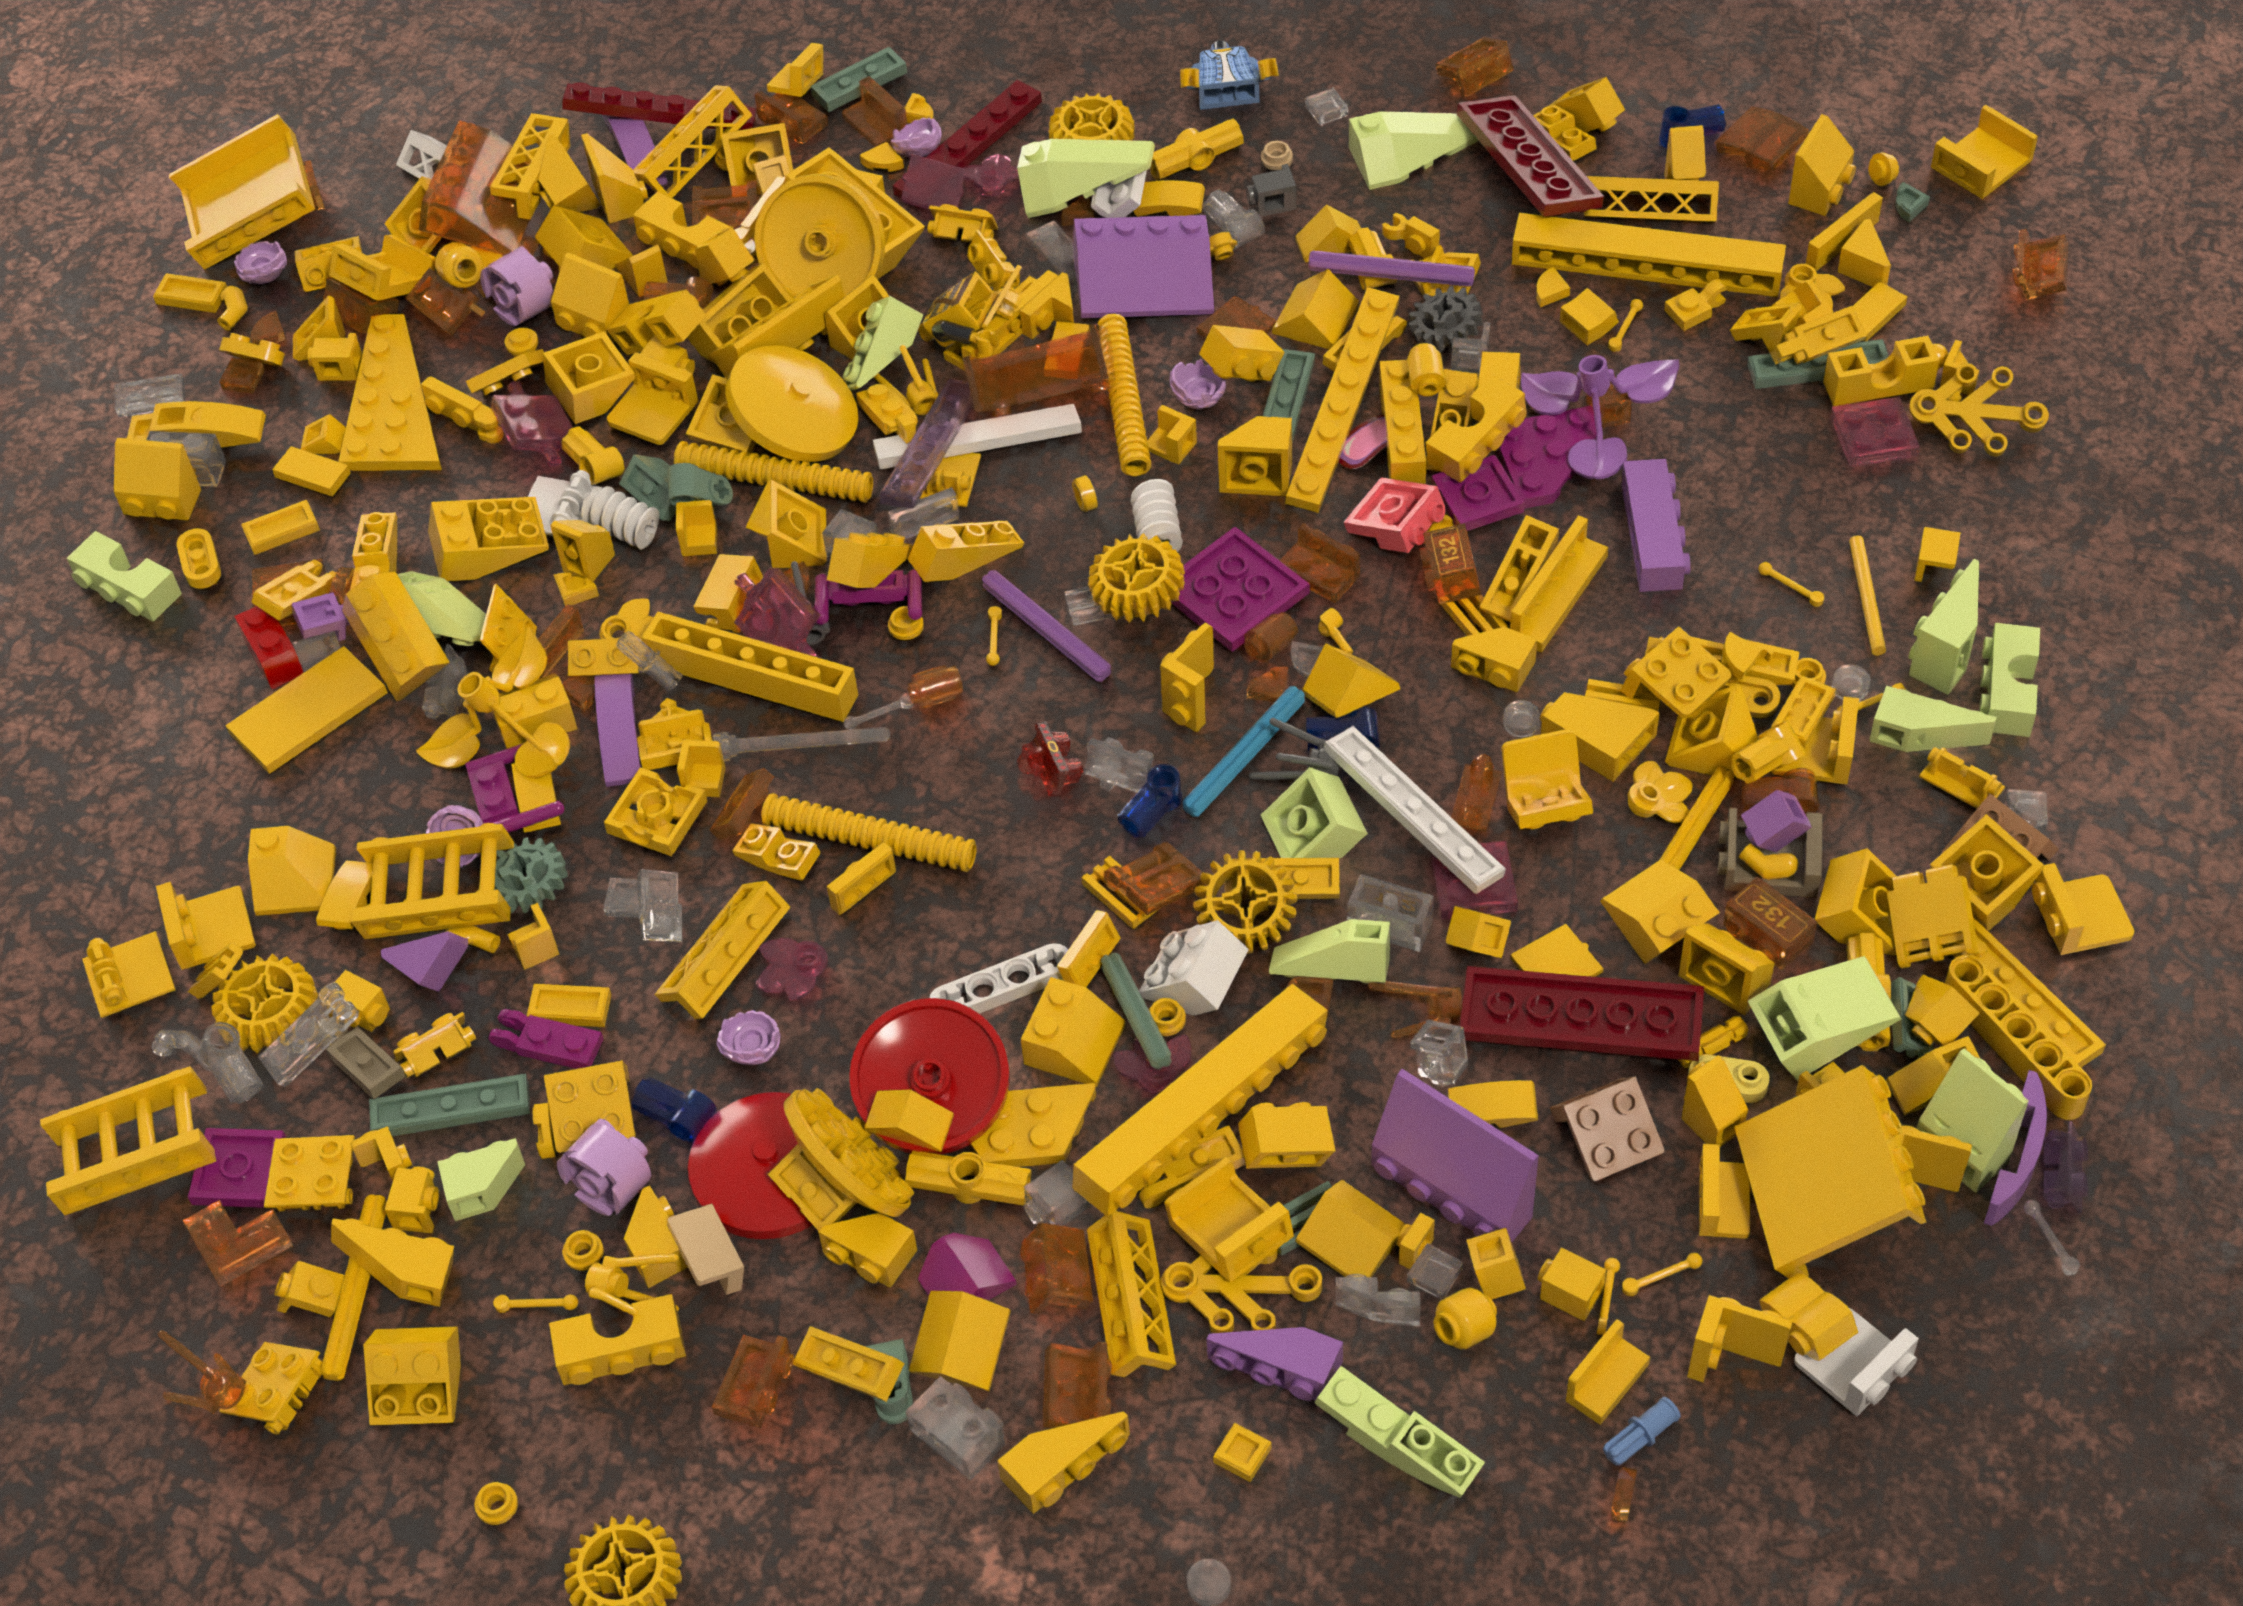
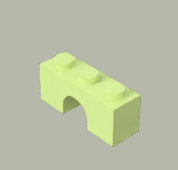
M97 531L92 533L67 557L73 571L71 574L72 578L78 585L85 589L88 587L92 588L109 602L116 601L134 616L142 615L154 622L182 594L173 572L148 558L136 568L128 570L131 566L122 545Z
M1995 623L1992 637H1985L1982 658L1988 659V665H1983L1980 687L1987 688V694H1981L1979 711L1997 717L1993 733L2030 737L2036 717L2038 685L2021 683L2014 678L2033 679L2039 658L2040 628Z

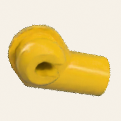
M235 286L226 287L220 296L221 300L225 301L227 309L217 319V322L227 331H230L248 310L243 291Z
M1752 843L1746 846L1739 855V858L1766 880L1790 877L1799 866L1798 859L1791 853L1765 855Z
M476 926L447 930L467 938L468 945L490 953H494L500 945V936Z

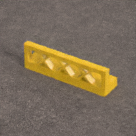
M715 85L633 169L637 181L643 180L644 183H648L655 193L658 191L673 198L723 146L721 134L738 131L752 116L751 112L730 86ZM731 102L740 115L731 124L723 123L724 109ZM707 126H716L715 141L711 145H702V131ZM686 148H695L694 163L690 167H681V153ZM664 170H673V184L665 191L656 179Z
M531 113L490 186L491 195L516 199L518 218L531 220L542 199L540 192L544 188L539 182L538 177L548 136L554 132L566 152L570 148L568 119ZM541 126L549 129L537 132L535 127ZM535 143L540 146L528 151L524 148ZM523 162L529 164L519 169H516L514 166ZM515 180L519 183L518 187L503 185Z
M1587 176L1601 193H1608L1614 202L1605 210H1587L1584 212L1583 217L1716 222L1719 181ZM1615 194H1622V195H1621L1619 198H1617ZM1628 194L1641 195L1648 203L1639 211H1629L1621 200ZM1648 195H1656L1652 199L1648 197ZM1660 196H1674L1681 204L1673 212L1663 213L1654 202ZM1680 196L1688 198L1684 201ZM1694 197L1711 198L1710 214H1696L1687 203ZM1618 204L1623 211L1611 209ZM1651 206L1656 212L1644 211ZM1684 207L1689 214L1677 212Z
M1047 270L1038 279L1029 276L1015 288L1017 295L1022 298V301L1018 308L1015 309L1011 319H1006L995 312L986 328L993 330L998 343L997 347L992 346V355H981L977 343L972 342L970 345L955 342L943 352L944 359L975 377L1022 334L1020 310L1058 275ZM981 327L979 330L975 331V333H977L980 330H983L984 328Z
M1579 515L1511 611L1510 629L1536 638L1537 651L1541 653L1608 557L1609 547L1586 538L1588 519Z
M767 881L742 884L654 995L661 1002L678 1001L694 1019H703L790 909V906Z
M1118 1211L1113 1212L1109 1217L1104 1215L1087 1229L1111 1374L1125 1378L1141 1365L1170 1370L1176 1365L1164 1295L1161 1288L1150 1220ZM1127 1228L1137 1231L1139 1247L1129 1237ZM1134 1261L1144 1271L1146 1283L1135 1272ZM1140 1298L1151 1308L1153 1319L1141 1308ZM1147 1334L1158 1345L1159 1353L1149 1351Z

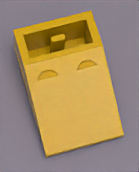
M536 497L431 502L428 534L439 577L447 581L475 580L549 550Z

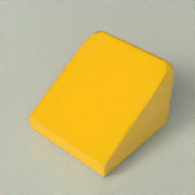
M331 414L305 426L301 450L313 454L340 453L346 427Z

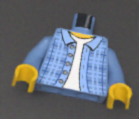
M1216 41L1211 45V50H1203L1200 53L1199 63L1193 64L1191 68L1180 70V88L1186 87V89L1191 91L1199 88L1200 110L1260 103L1259 83L1270 79L1272 76H1279L1276 58L1258 61L1254 57H1249L1245 47H1229L1225 41Z

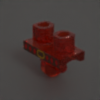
M1038 722L1035 725L1036 736L1030 743L1022 746L1023 753L1017 758V765L1022 773L1033 774L1036 778L1041 777L1050 797L1060 796L1064 784L1079 782L1083 766L1079 758H1063V756L1068 755L1070 750V739L1066 731L1051 732L1047 722Z

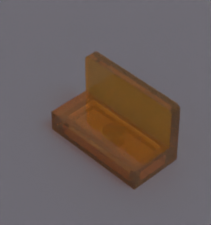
M868 76L859 81L862 101L843 110L842 114L843 118L874 147H877L885 142L891 143V140L894 139L893 130L897 129L900 131L907 125L906 109Z

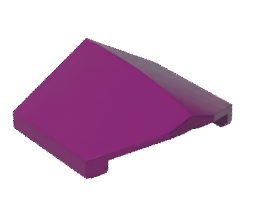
M958 1233L942 1236L931 1245L918 1276V1283L928 1298L930 1291H963L988 1301L1017 1285L1015 1278L989 1239Z

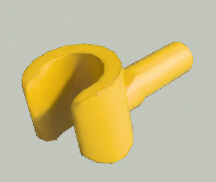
M1329 608L1320 616L1318 630L1323 636H1331L1341 650L1352 654L1353 650L1338 630L1343 624V619L1335 609Z

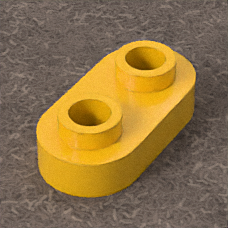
M231 333L229 338L222 337L219 351L235 357L282 367L285 353L279 351L280 345L260 340L259 345L252 344L249 337Z
M199 528L184 532L177 540V549L185 578L188 584L194 588H208L214 585L221 576V568L211 535L208 531Z
M1731 673L1729 681L1718 690L1720 691L1736 684L1741 686L1751 717L1754 718L1770 717L1777 711L1780 703V691L1776 684L1763 678L1745 676L1742 680H1739ZM1764 697L1768 702L1765 705H1757L1754 699Z

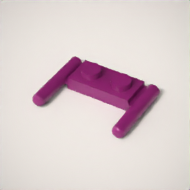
M896 570L875 588H855L827 580V575L819 574L815 578L814 620L820 625L828 622L829 600L833 599V604L852 606L865 602L890 604L895 601H904V596H908L909 618L918 620L922 617L921 577L916 570L909 571L907 575H903V570Z
M522 744L465 763L483 824H502L508 833L564 813V805L560 801L519 813L505 765L515 762L516 752Z

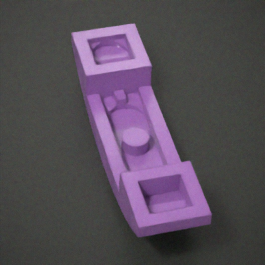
M602 115L610 133L612 132L626 164L633 170L655 148L644 121ZM664 171L656 179L660 185L667 184ZM644 183L646 190L651 189L648 183Z
M633 674L595 675L597 724L606 787L629 784L641 767L633 698L635 696Z
M2028 1071L2022 1090L2023 1096L2029 1101L2021 1126L2029 1128L2016 1174L2002 1169L1999 1171L1984 1221L1985 1224L1991 1226L2011 1211L2022 1197L2032 1178L2043 1146L2047 1121L2046 1101L2042 1083L2038 1073L2035 1071Z

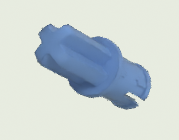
M1663 1396L1641 1416L1631 1417L1628 1420L1629 1425L1604 1444L1603 1451L1606 1458L1616 1466H1619L1644 1446L1651 1447L1655 1444V1437L1681 1418L1676 1405L1670 1399Z

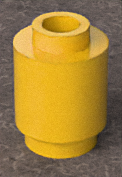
M1423 343L1414 346L1407 358L1411 388L1418 395L1433 396L1440 392L1446 384L1441 354L1432 344Z

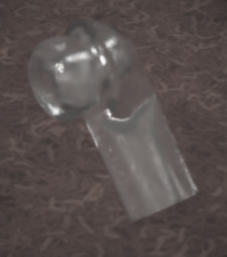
M163 1029L157 1032L154 1036L156 1040L151 1045L152 1051L161 1057L170 1056L173 1048L184 1050L198 1062L205 1061L212 1052V1047L189 1030Z

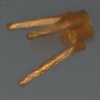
M1386 981L1383 984H1368L1369 990L1427 997L1428 1014H1435V1019L1392 1031V1038L1408 1036L1436 1027H1451V1018L1461 1017L1462 998L1460 987H1431Z
M164 1330L158 1332V1337L204 1374L200 1381V1388L205 1398L167 1391L163 1393L165 1400L204 1408L212 1414L216 1413L219 1408L227 1410L238 1404L244 1394L246 1380L237 1375L219 1353L214 1354L213 1359L220 1369H213Z

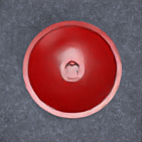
M925 998L912 1000L893 1007L878 1017L867 1028L853 1053L849 1082L853 1102L865 1125L877 1091L912 1090L953 1112L954 1117L942 1152L873 1133L885 1144L905 1153L911 1154L912 1151L941 1155L968 1146L980 1138L993 1125L1007 1099L1010 1084V1068L1000 1036L981 1014L955 1001Z
M768 1092L739 1099L713 1115L705 1123L694 1140L688 1161V1176L694 1198L699 1208L713 1204L725 1230L731 1234L750 1239H775L793 1235L813 1225L800 1211L801 1208L792 1198H788L768 1175L798 1144L784 1111V1101L791 1095L790 1093Z

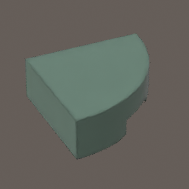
M1902 182L1897 190L1896 210L1904 220L1910 222L1929 205L1930 196Z

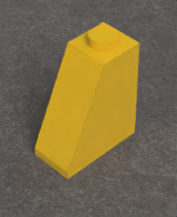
M1566 692L1554 703L1549 702L1540 715V721L1542 722L1541 734L1571 729L1577 737L1579 762L1612 782L1655 738L1659 720V712L1651 708Z

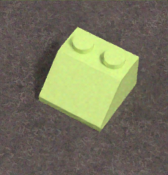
M1310 767L1261 814L1281 858H1342L1368 834L1340 778Z

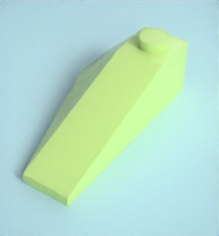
M1375 112L1349 119V149L1369 190L1400 183L1409 178L1410 172L1420 167L1425 170L1432 166L1433 160L1440 156H1451L1479 141L1457 114Z
M1048 139L1022 146L1017 170L1026 215L1028 218L1058 212L1068 207L1067 201L1083 194L1086 199L1095 194L1094 189L1109 181L1111 184L1116 185L1150 169L1155 148L1153 141Z

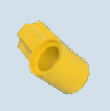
M1368 227L1358 229L1353 236L1349 237V247L1354 255L1393 258L1391 254L1386 255L1377 233L1369 230ZM1358 275L1363 290H1366L1367 287L1373 289L1395 284L1398 280Z
M580 426L569 429L568 434L562 438V449L579 465V470L586 471L590 475L591 485L624 474V461L618 449L614 446L604 448L588 431H584Z
M1786 720L1758 735L1759 739L1732 755L1731 768L1737 778L1749 784L1775 768L1779 769L1805 755L1806 752L1789 721Z

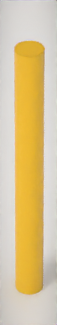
M1853 536L1850 538L1849 544L1871 652L1873 655L1879 656L1886 652V645L1864 539L1862 536Z

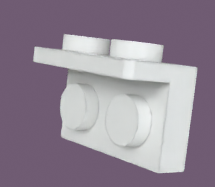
M1147 170L1116 185L1111 184L1109 181L1094 189L1095 194L1091 202L1092 209L1105 218L1126 217L1141 204Z

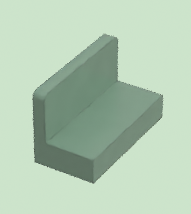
M634 454L619 484L637 500L646 503L648 508H656L659 511V518L661 520L671 521L676 512V507L668 502V467L670 465L660 458Z

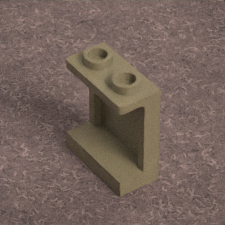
M1729 808L1727 821H1720L1718 838L1719 844H1725V852H1719L1717 875H1724V890L1817 898L1822 877L1823 813L1807 812L1806 817L1812 828L1779 851L1773 852L1764 848H1758L1765 855L1791 853L1796 856L1799 862L1798 869L1792 876L1766 880L1739 858L1741 852L1751 842L1745 833L1747 828L1745 822L1737 820V808Z

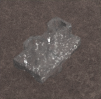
M1109 737L1104 741L1092 738L1087 743L1088 757L1084 767V774L1100 779L1101 789L1110 791L1117 785L1141 795L1148 791L1150 773L1153 767V753L1142 749L1135 753L1124 750L1120 741Z

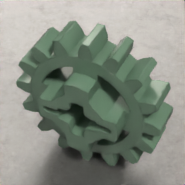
M527 837L523 839L520 846H516L514 843V848L507 852L497 851L499 859L496 861L495 890H499L511 907V913L518 906H521L524 913H528L530 905L538 903L540 908H543L542 900L547 898L554 901L556 899L553 893L554 889H564L565 886L562 879L568 877L565 868L566 863L561 852L557 851L552 842L545 845L543 839L538 838L534 844H530Z

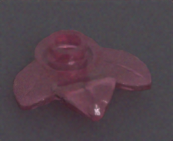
M1002 154L990 155L983 160L982 165H967L963 169L965 180L974 182L976 187L979 188L980 194L984 196L1000 195L1005 191L1007 183L1019 181L1018 166H1011L1010 158Z
M779 938L760 945L759 950L770 965L757 979L756 987L769 993H780L786 990L787 996L791 1001L803 998L813 990L816 984V976L820 975L828 965L826 950L814 941L798 943L791 938ZM807 960H814L810 963H804Z
M1183 1034L1166 1043L1171 1052L1170 1058L1172 1062L1168 1067L1163 1066L1160 1069H1155L1151 1066L1136 1037L1132 1051L1122 1050L1114 1052L1116 1069L1124 1077L1138 1081L1141 1088L1146 1092L1159 1094L1177 1079V1073L1190 1063L1192 1052L1190 1040L1186 1034ZM1156 1075L1163 1076L1161 1079H1152Z

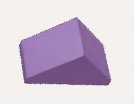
M447 931L382 949L381 957L417 984L439 992L466 951L468 939Z

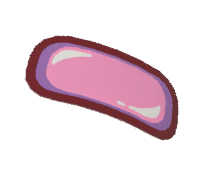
M1384 414L1368 419L1349 432L1338 461L1339 464L1348 469H1357L1365 465L1387 446Z

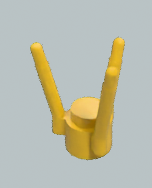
M901 345L899 349L914 380L907 387L906 397L879 373L873 378L879 384L887 383L916 414H930L938 407L941 397L936 390L929 361L926 358L922 360L927 381L925 382L921 379L906 346Z
M676 1254L626 1258L605 1256L603 1264L595 1263L589 1268L585 1279L586 1292L590 1298L602 1300L624 1312L637 1316L639 1310L619 1298L625 1297L639 1302L655 1297L627 1289L629 1284L628 1275L623 1273L619 1267L674 1263L679 1260V1257Z

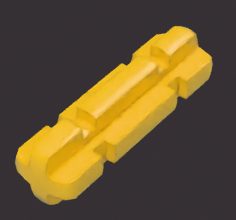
M1734 1016L1725 1021V1026L1719 1024L1702 1033L1699 1056L1714 1055L1730 1046V1041L1736 1043L1745 1038L1749 1030L1747 1024L1740 1016ZM1677 1059L1684 1068H1689L1692 1060Z

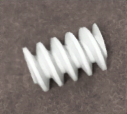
M1151 479L1142 482L1131 494L1137 538L1143 532L1148 537V540L1157 535L1161 542L1169 541L1172 548L1178 552L1182 547L1183 541L1172 484L1162 479Z
M605 486L600 491L594 490L584 499L581 507L582 521L592 525H600L610 532V536L626 541L631 546H637L640 550L647 548L654 539L660 517L659 511L656 508H648L644 502L637 503V500L633 497L626 498L623 492H615L610 486Z

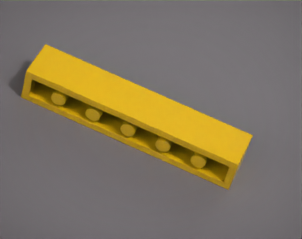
M657 611L642 636L648 665L844 722L858 697L854 668L662 612Z

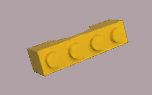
M1407 360L1380 361L1379 393L1381 411L1385 416L1389 479L1426 484V455L1419 396L1411 388Z

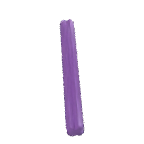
M1314 250L1310 252L1308 268L1312 271L1322 272L1329 269L1332 273L1469 287L1473 285L1475 270L1472 266Z
M990 570L988 574L983 576V587L1092 678L1102 682L1106 677L1110 676L1111 665L999 572Z

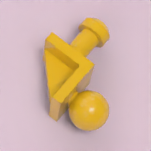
M1955 340L1949 354L1943 345L1933 344L1940 360L1938 369L1943 367L1940 387L1955 376L1960 365L1968 363L1960 351L1962 341ZM1977 369L1978 375L1973 385L1961 387L1947 400L1961 402L1962 397L1960 393L1966 395L1973 393L1976 390L1980 370ZM1969 371L1960 372V376L1963 379L1969 380L1972 378V374Z

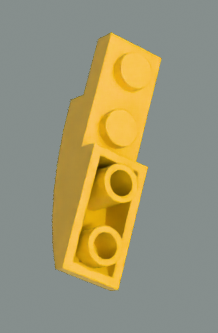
M196 401L155 404L153 413L132 416L127 439L182 444L194 443L199 451L258 443L261 441L266 414L262 410L225 403Z
M374 512L361 515L352 554L355 570L350 590L370 574L396 572V512Z

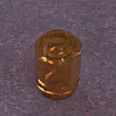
M1285 612L1270 614L1245 633L1244 639L1247 653L1253 659L1268 662L1294 642V637L1298 634L1295 621Z
M944 664L912 674V682L907 684L911 702L913 704L919 703L921 709L954 700L956 695L963 693L962 680L955 665L947 667Z

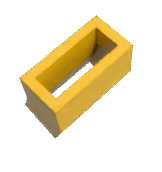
M1588 288L1574 300L1563 305L1560 310V323L1587 346L1603 337L1619 323L1616 312Z

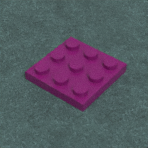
M1233 527L1183 565L1185 570L1184 590L1179 591V601H1171V604L1199 626H1202L1204 623L1212 626L1213 637L1233 652L1310 593V584L1237 527Z

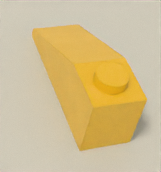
M1528 515L1525 516L1480 605V610L1511 623V611L1558 545V528Z

